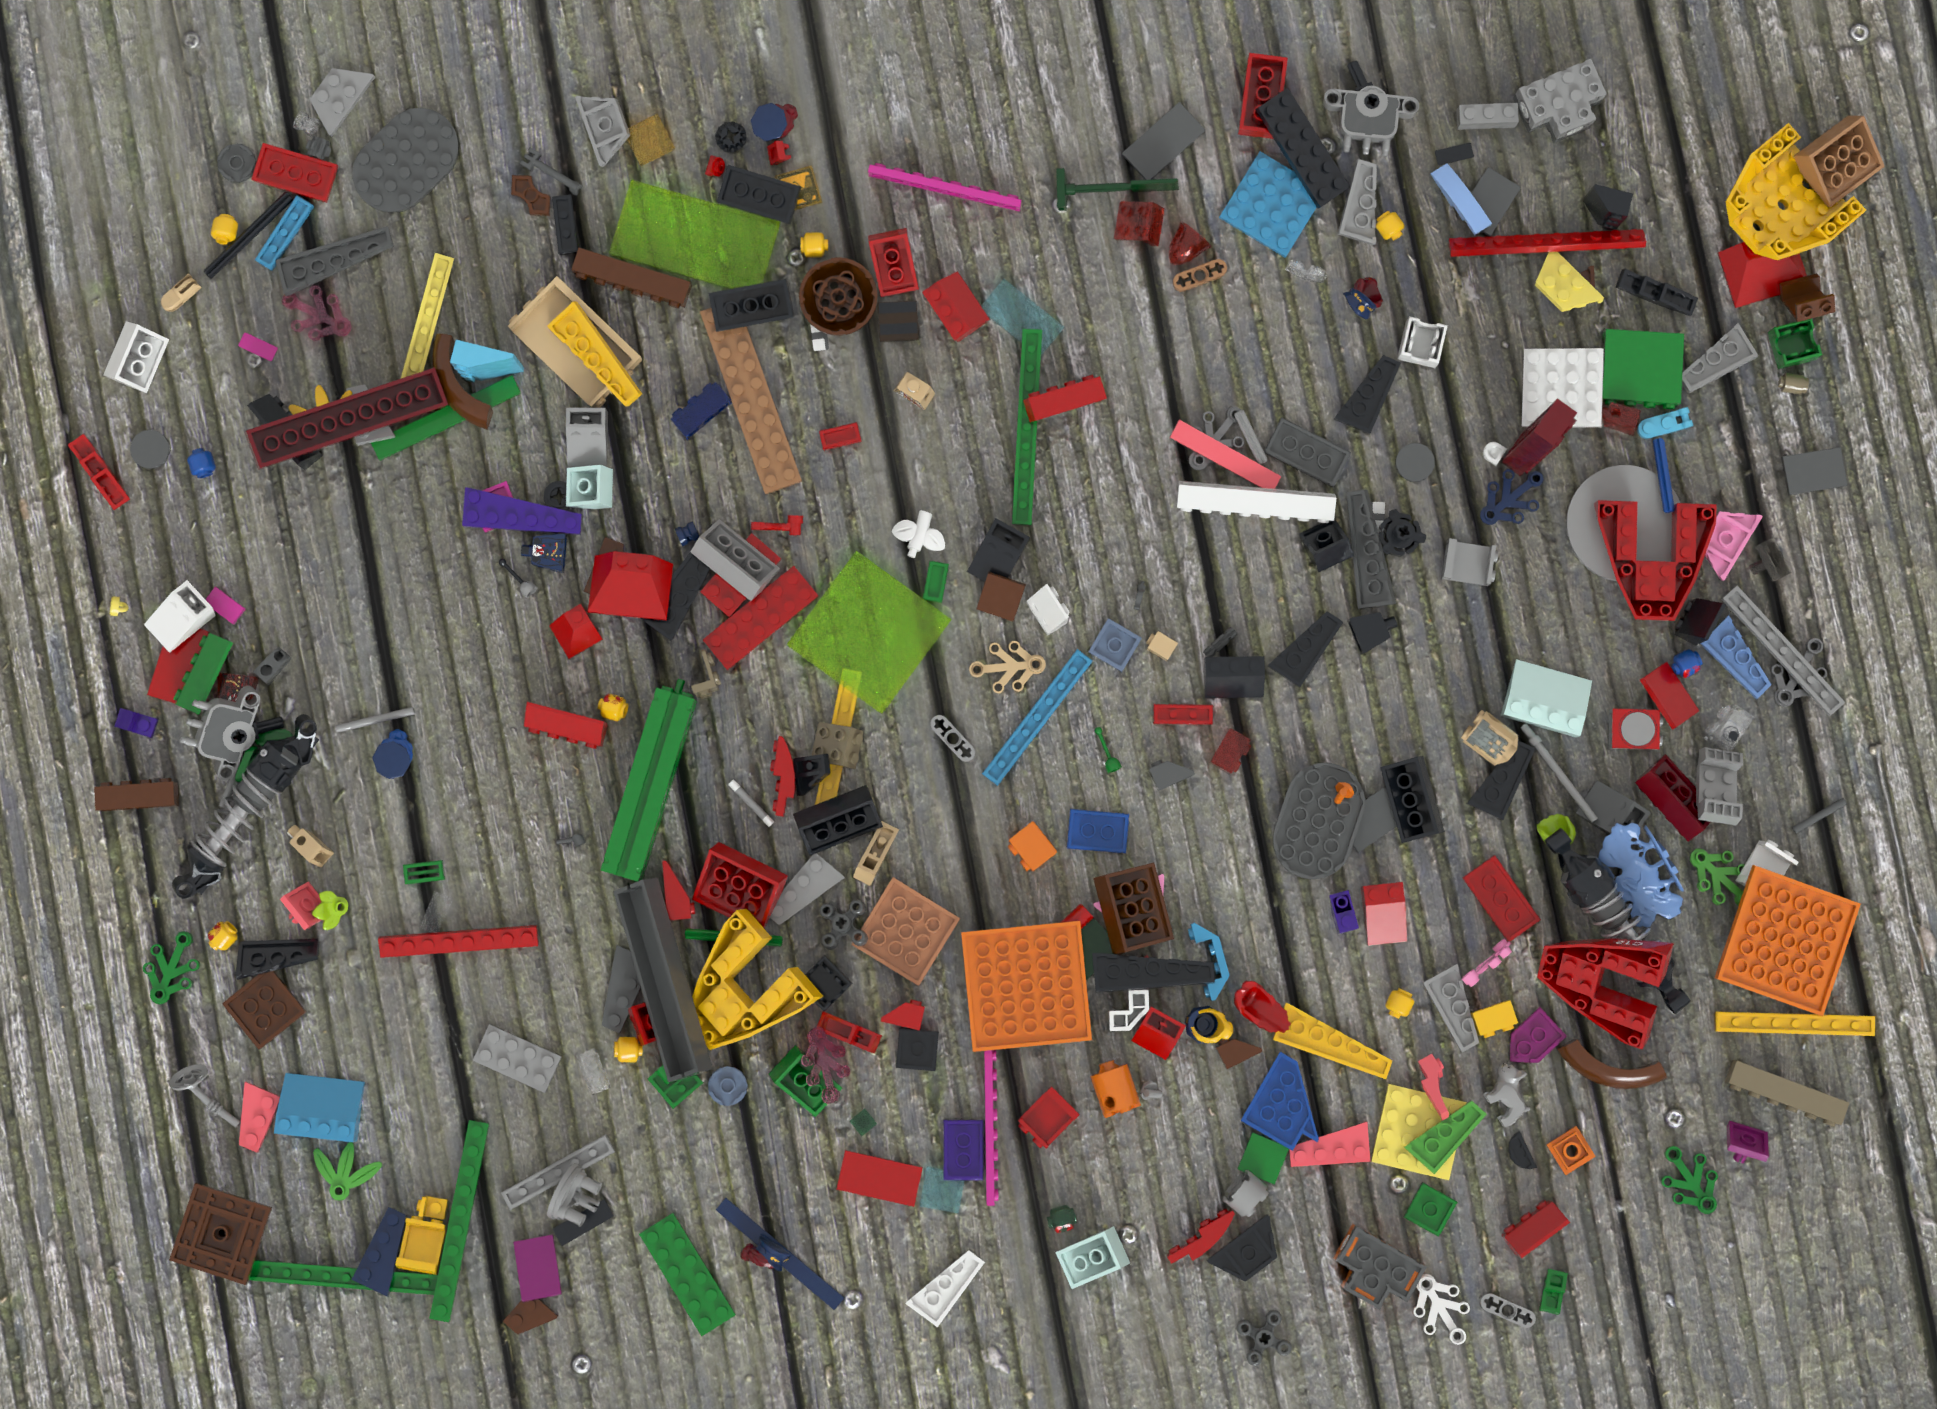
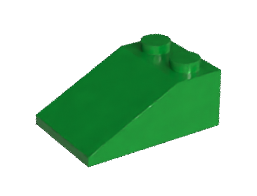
M796 1045L769 1073V1076L777 1086L815 1117L842 1089L829 1074Z

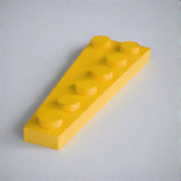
M1285 1003L1284 1009L1288 1012V1021L1291 1025L1285 1033L1275 1032L1273 1040L1387 1079L1392 1064L1391 1059L1298 1008Z

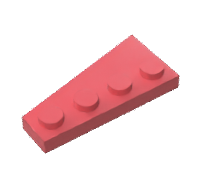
M1366 1121L1318 1137V1142L1310 1139L1298 1143L1293 1151L1289 1149L1290 1167L1370 1162L1368 1122Z

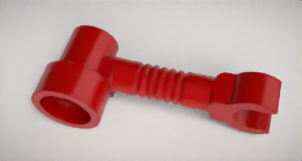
M788 515L787 523L751 522V530L789 531V535H801L803 516Z

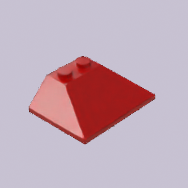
M1745 242L1717 253L1735 308L1779 296V283L1807 276L1800 253L1780 260H1774L1755 254Z
M612 551L596 555L594 558L588 613L667 621L673 564L654 555Z

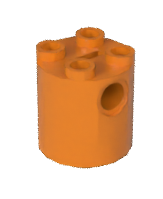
M1114 1060L1100 1064L1099 1073L1090 1076L1104 1118L1141 1106L1128 1064L1119 1066L1114 1063Z

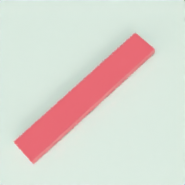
M1178 420L1170 435L1171 439L1260 488L1275 489L1281 478L1275 472L1181 420Z

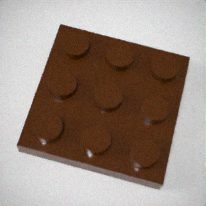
M275 971L255 976L222 1003L258 1050H261L307 1012Z

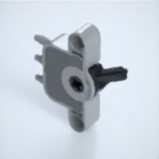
M1352 61L1347 67L1357 88L1354 91L1342 89L1328 90L1322 101L1323 106L1329 111L1341 112L1339 130L1344 137L1343 151L1345 153L1350 151L1351 140L1363 141L1362 149L1364 155L1369 154L1371 142L1382 143V156L1387 157L1390 150V141L1397 132L1398 119L1413 118L1419 109V102L1413 97L1386 94L1380 87L1373 86L1372 82L1367 83L1358 61ZM1333 96L1336 98L1337 102L1330 103L1328 102L1327 97ZM1368 101L1370 103H1374V106L1372 107V105H1367ZM1405 105H1412L1414 107V111H1407L1405 109Z
M245 686L239 691L236 702L222 698H214L209 702L193 700L192 706L203 709L204 712L201 721L189 718L186 720L187 725L198 728L195 739L181 737L180 743L197 747L202 756L215 759L214 770L220 780L230 781L236 774L243 751L249 749L256 739H260L259 734L283 728L284 722L282 717H276L256 723L254 718L260 704V696L253 687ZM254 694L251 700H245L247 695ZM224 767H229L227 772L221 773Z

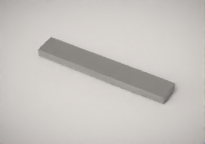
M607 1134L506 1189L501 1194L509 1209L512 1210L557 1185L574 1163L581 1165L585 1169L616 1151Z

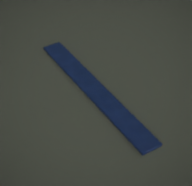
M727 1198L717 1207V1212L756 1245L759 1243V1236L762 1235L773 1240L791 1253ZM792 1253L790 1259L781 1264L782 1267L833 1310L844 1299L840 1293Z

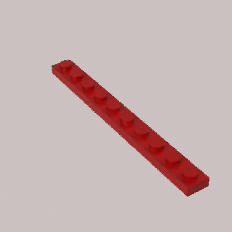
M1643 229L1512 236L1497 235L1491 237L1449 238L1448 247L1450 256L1455 257L1646 247V238Z

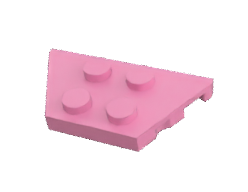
M1722 511L1717 513L1716 526L1705 557L1721 581L1726 579L1762 519V515Z

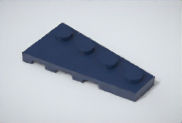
M388 1207L352 1278L353 1281L389 1297L390 1285L394 1276L395 1263L399 1254L398 1251L407 1215Z

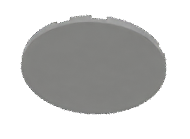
M1617 465L1596 472L1578 487L1568 506L1566 532L1572 551L1588 570L1604 579L1617 581L1594 507V503L1598 500L1638 502L1636 560L1671 562L1672 512L1665 513L1663 511L1658 475L1638 466ZM1672 489L1673 501L1675 505L1676 503H1680V501L1675 491Z

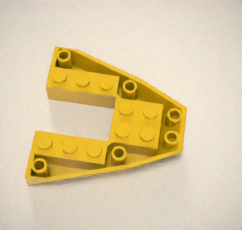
M747 909L736 910L724 923L698 977L693 992V1002L704 1040L709 1050L749 1038L797 1014L823 997L820 991L798 967L788 968L755 1003L734 980L735 976L772 939L769 933Z

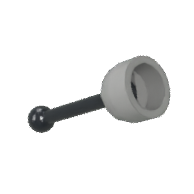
M500 559L499 565L504 566L521 584L520 591L525 598L534 594L537 586L531 581L524 582L506 564L505 559Z

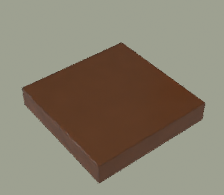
M988 572L976 609L1014 622L1026 584Z

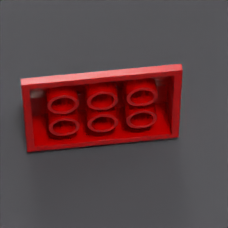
M718 842L709 849L692 900L729 918L736 910L747 909L761 926L765 928L781 896L788 875Z

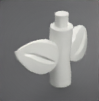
M920 510L917 523L910 520H902L893 527L892 533L896 538L901 541H909L907 556L915 558L916 553L921 551L923 545L926 549L932 551L945 549V541L941 532L937 529L929 528L932 518L931 513Z

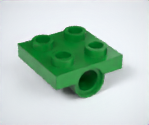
M663 1065L647 1078L672 1109L704 1083L697 1074L682 1080L668 1082Z

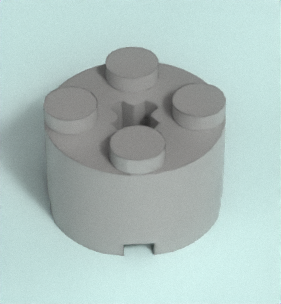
M1245 1170L1246 1175L1242 1176L1240 1174L1228 1187L1226 1192L1229 1195L1227 1198L1223 1196V1201L1241 1216L1246 1215L1250 1217L1255 1212L1257 1203L1264 1201L1269 1192L1266 1191L1267 1185L1249 1170Z

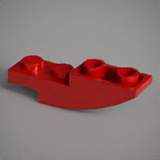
M779 736L778 740L774 741L773 752H776L775 760L772 759L770 768L774 776L781 777L776 782L775 792L779 793L778 800L773 802L772 811L776 812V816L784 817L787 798L795 799L796 780L794 763L789 747L784 737Z
M1225 1208L1217 1213L1218 1217L1210 1220L1208 1218L1200 1222V1227L1197 1230L1201 1236L1197 1237L1194 1235L1186 1240L1187 1244L1181 1247L1176 1245L1168 1250L1169 1254L1166 1256L1172 1264L1188 1254L1191 1260L1194 1261L1208 1251L1229 1227L1235 1215L1232 1209L1228 1211Z

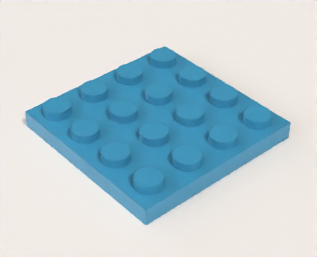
M1260 151L1219 218L1286 258L1317 207L1294 171Z

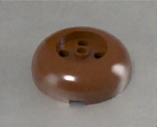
M835 257L817 263L807 272L800 286L799 302L805 318L814 328L825 334L843 336L860 330L872 318L877 305V288L869 271L860 263L848 258ZM836 282L838 288L832 290L830 284ZM850 290L856 292V296L853 298L847 295ZM837 296H841L843 298L838 302L835 300ZM829 300L830 305L823 307L822 301ZM841 308H846L848 310V313L846 315H841L839 313V310Z

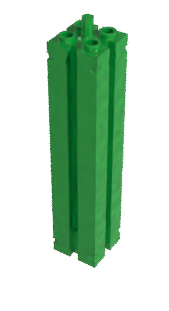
M678 679L674 690L666 686H662L661 689L656 688L654 699L649 709L601 871L637 882L644 879L697 705V701L693 699L694 696L692 694L682 691L685 680Z

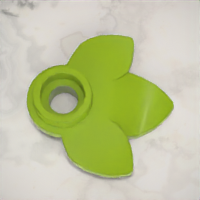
M327 890L319 893L321 903L312 912L314 917L324 920L323 930H330L336 927L340 917L348 910V902L345 898L337 897L334 892Z

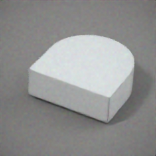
M1490 442L1484 447L1483 456L1487 461L1496 466L1507 448L1497 442Z

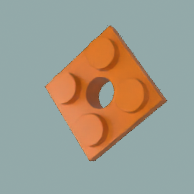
M1574 1126L1546 1144L1565 1175L1596 1157L1577 1126ZM1570 1145L1576 1147V1154L1574 1156H1568L1566 1153V1149Z

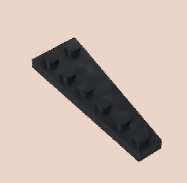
M690 552L672 575L667 621L641 619L672 642L710 568Z

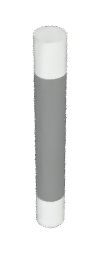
M734 779L728 784L768 827L774 823L772 818Z

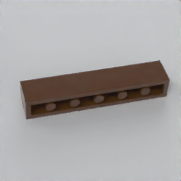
M578 248L571 269L576 274L575 277L586 280L590 278L598 285H613L612 288L623 292L626 289L631 291V294L634 296L642 297L645 295L650 297L651 301L657 303L665 301L668 302L669 306L677 309L680 306L685 308L692 287L690 281L582 248Z

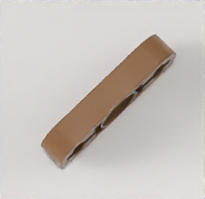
M1215 259L1178 273L1173 279V287L1176 291L1184 292L1219 279L1225 275L1227 265L1223 260ZM1215 264H1218L1219 267H1223L1221 269V273H1218V271L1211 272L1212 277H1209V272L1206 269V267H1209V271L1215 268ZM1198 270L1203 271L1205 279L1201 281L1196 280L1194 273ZM1187 274H1191V280L1194 284H1191V281H1187L1184 287L1181 284L1177 285L1179 278L1186 280L1189 278Z

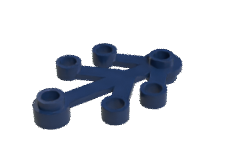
M1511 469L1505 470L1502 473L1503 488L1501 502L1495 506V495L1499 490V484L1492 481L1487 485V506L1480 512L1481 521L1487 525H1493L1498 520L1510 521L1514 524L1522 523L1524 515L1521 512L1508 514L1501 511L1506 507L1526 509L1530 512L1537 511L1539 509V502L1537 500H1530L1528 502L1516 499L1531 487L1540 486L1544 480L1543 475L1539 471L1531 472L1527 476V481L1510 494L1511 481L1515 474ZM1506 472L1511 473L1512 477L1510 479L1505 477ZM1534 475L1539 477L1538 482L1533 481L1532 477ZM1491 484H1494L1496 486L1495 491H1492L1490 489ZM1530 503H1535L1536 509H1531ZM1487 512H1492L1493 518H1488ZM1515 515H1520L1521 521H1516Z

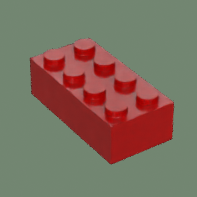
M1249 53L1238 135L1273 139L1255 109L1284 90L1287 57Z

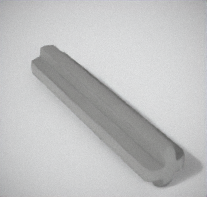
M1244 410L1234 413V416L1257 463H1265L1267 457Z

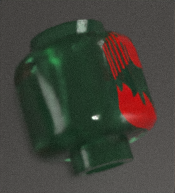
M1068 1205L1052 1208L1050 1216L1047 1217L1049 1228H1054L1056 1233L1070 1231L1074 1229V1224L1077 1223L1074 1210Z

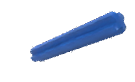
M1662 438L1653 440V448L1662 507L1665 513L1674 512L1675 507L1665 442Z

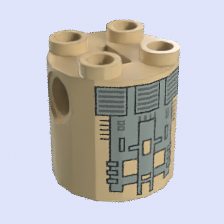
M1481 710L1473 721L1475 725L1473 727L1469 725L1461 737L1463 739L1462 742L1494 766L1509 761L1517 750L1518 734L1487 711Z

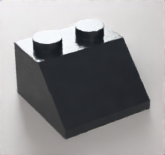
M1335 518L1334 521L1329 520V523H1321L1299 533L1306 552L1318 572L1354 556L1349 538Z

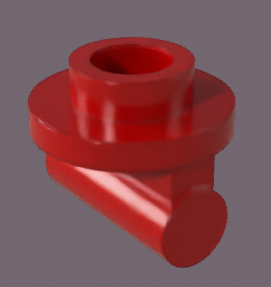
M710 155L705 175L719 177L725 170V162L721 157Z

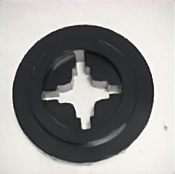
M734 121L724 122V124L718 127L715 134L717 145L725 152H737L746 143L745 129L741 124ZM727 130L732 134H736L734 136V144L730 139H725L728 136Z
M555 481L546 487L544 491L546 506L569 510L570 507H566V497L562 498L561 505L557 499L551 498L558 495V489H560L562 495L566 496V482Z

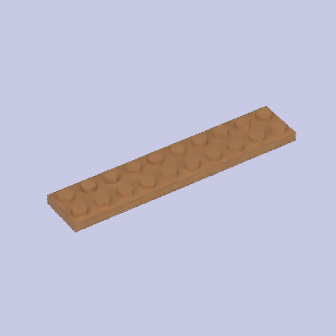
M712 308L700 311L765 495L802 482L747 327L716 332Z

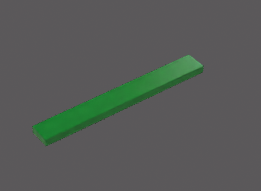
M513 375L471 394V396L491 405L492 408L520 395L521 392ZM448 405L393 431L396 436L395 438L371 444L378 459L381 461L465 421V418Z

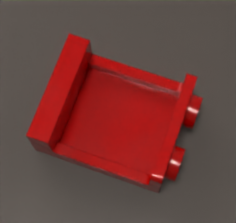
M1050 1086L1018 1119L1020 1122L1018 1127L1025 1134L1030 1132L1034 1136L1032 1141L1039 1148L1044 1146L1047 1149L1080 1114Z

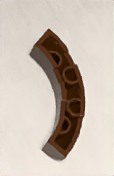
M436 334L432 355L433 368L435 367L447 403L466 421L488 430L493 415L491 405L475 399L461 387L455 377L453 365L450 363L455 341L452 335Z
M1572 1039L1557 1048L1562 1058L1573 1069L1585 1078L1603 1086L1635 1089L1650 1086L1667 1078L1664 1068L1658 1061L1633 1069H1619L1606 1065L1589 1054L1578 1039Z

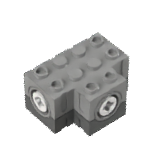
M1588 59L1564 71L1549 75L1545 79L1542 78L1528 86L1520 87L1513 100L1515 103H1518V111L1527 132L1530 133L1537 128L1546 126L1552 136L1553 143H1556L1590 129L1596 120L1591 106L1600 104L1606 95V91L1592 60Z

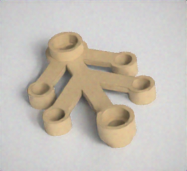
M1012 641L1009 643L1010 652L1017 653L1025 660L1024 662H1017L1002 650L998 643L994 642L989 646L990 653L997 655L1006 663L983 665L981 662L975 661L970 665L969 672L973 677L979 678L984 673L1007 671L992 687L995 693L1000 694L1004 691V686L1018 670L1026 669L1020 679L1015 680L1012 684L1013 690L1020 692L1033 674H1040L1044 671L1046 663L1042 656H1031L1020 647L1019 642ZM1013 643L1018 645L1017 650L1011 649ZM993 645L998 646L999 650L997 652L991 650ZM1034 661L1039 662L1040 666L1038 668H1033L1032 663ZM974 667H980V673H974ZM1017 682L1021 683V689H1015L1014 684ZM996 684H1000L1002 686L1001 691L995 690Z

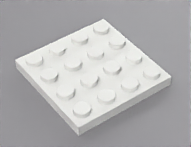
M1524 349L1522 427H1528L1557 398L1577 412L1574 417L1577 421L1572 427H1602L1604 349Z

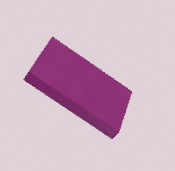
M554 1235L513 1242L522 1302L562 1295Z

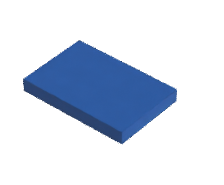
M1070 809L1067 849L1126 854L1129 814Z

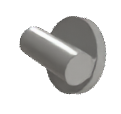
M1149 1081L1142 1085L1140 1096L1144 1100L1161 1098L1162 1091L1157 1090L1155 1082Z

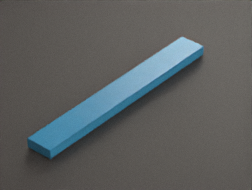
M1078 649L1075 651L982 775L997 786L1000 784L1093 660Z

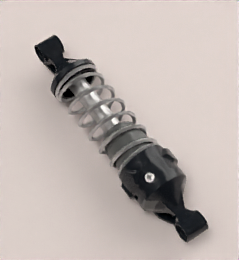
M302 714L296 718L294 736L267 740L261 749L253 755V759L246 768L247 772L242 773L240 783L232 785L234 791L233 798L223 797V802L230 812L222 809L214 810V815L221 824L212 821L205 822V828L211 836L198 833L195 834L197 841L193 840L187 844L190 873L177 876L172 882V888L179 898L187 899L197 893L202 895L208 886L214 885L221 880L222 871L227 865L218 856V853L222 848H225L232 854H236L235 850L226 844L231 836H234L241 842H245V839L235 832L242 823L249 829L254 830V826L245 820L247 815H257L263 818V814L260 811L268 805H273L271 800L274 796L281 794L291 784L292 779L301 767L310 763L313 748L319 741L316 737L317 725L310 716ZM310 722L307 728L302 729L304 723ZM227 800L234 802L236 805L232 808ZM217 812L227 815L226 818L223 820ZM209 825H213L218 828L215 832H213ZM199 836L208 839L205 845L200 840ZM187 884L185 889L179 890L181 885Z
M1559 828L1544 840L1549 849L1554 854H1558L1562 870L1560 881L1568 890L1567 895L1574 904L1580 906L1584 913H1590L1593 917V925L1602 926V937L1616 938L1619 936L1621 939L1641 940L1649 934L1650 928H1644L1638 933L1632 928L1640 922L1641 916H1635L1627 921L1632 904H1626L1622 898L1623 892L1616 890L1617 883L1614 880V874L1608 866L1600 862L1596 855H1582L1572 851L1570 847L1572 841L1562 828ZM1614 929L1616 931L1607 935L1604 933V930ZM1670 957L1666 975L1659 987L1637 979L1635 981L1639 987L1658 989L1666 1006L1671 1012L1676 1014L1691 1003V1000L1681 988L1677 990L1673 987L1672 973L1675 961Z

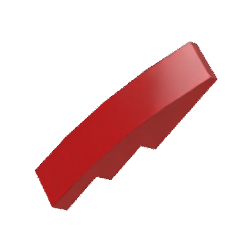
M85 433L68 444L69 448L78 458L79 463L91 477V481L113 510H116L130 500L118 479Z

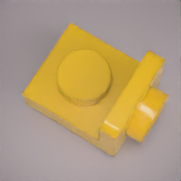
M427 1195L422 1196V1200H418L416 1211H419V1217L425 1216L444 1220L449 1199Z

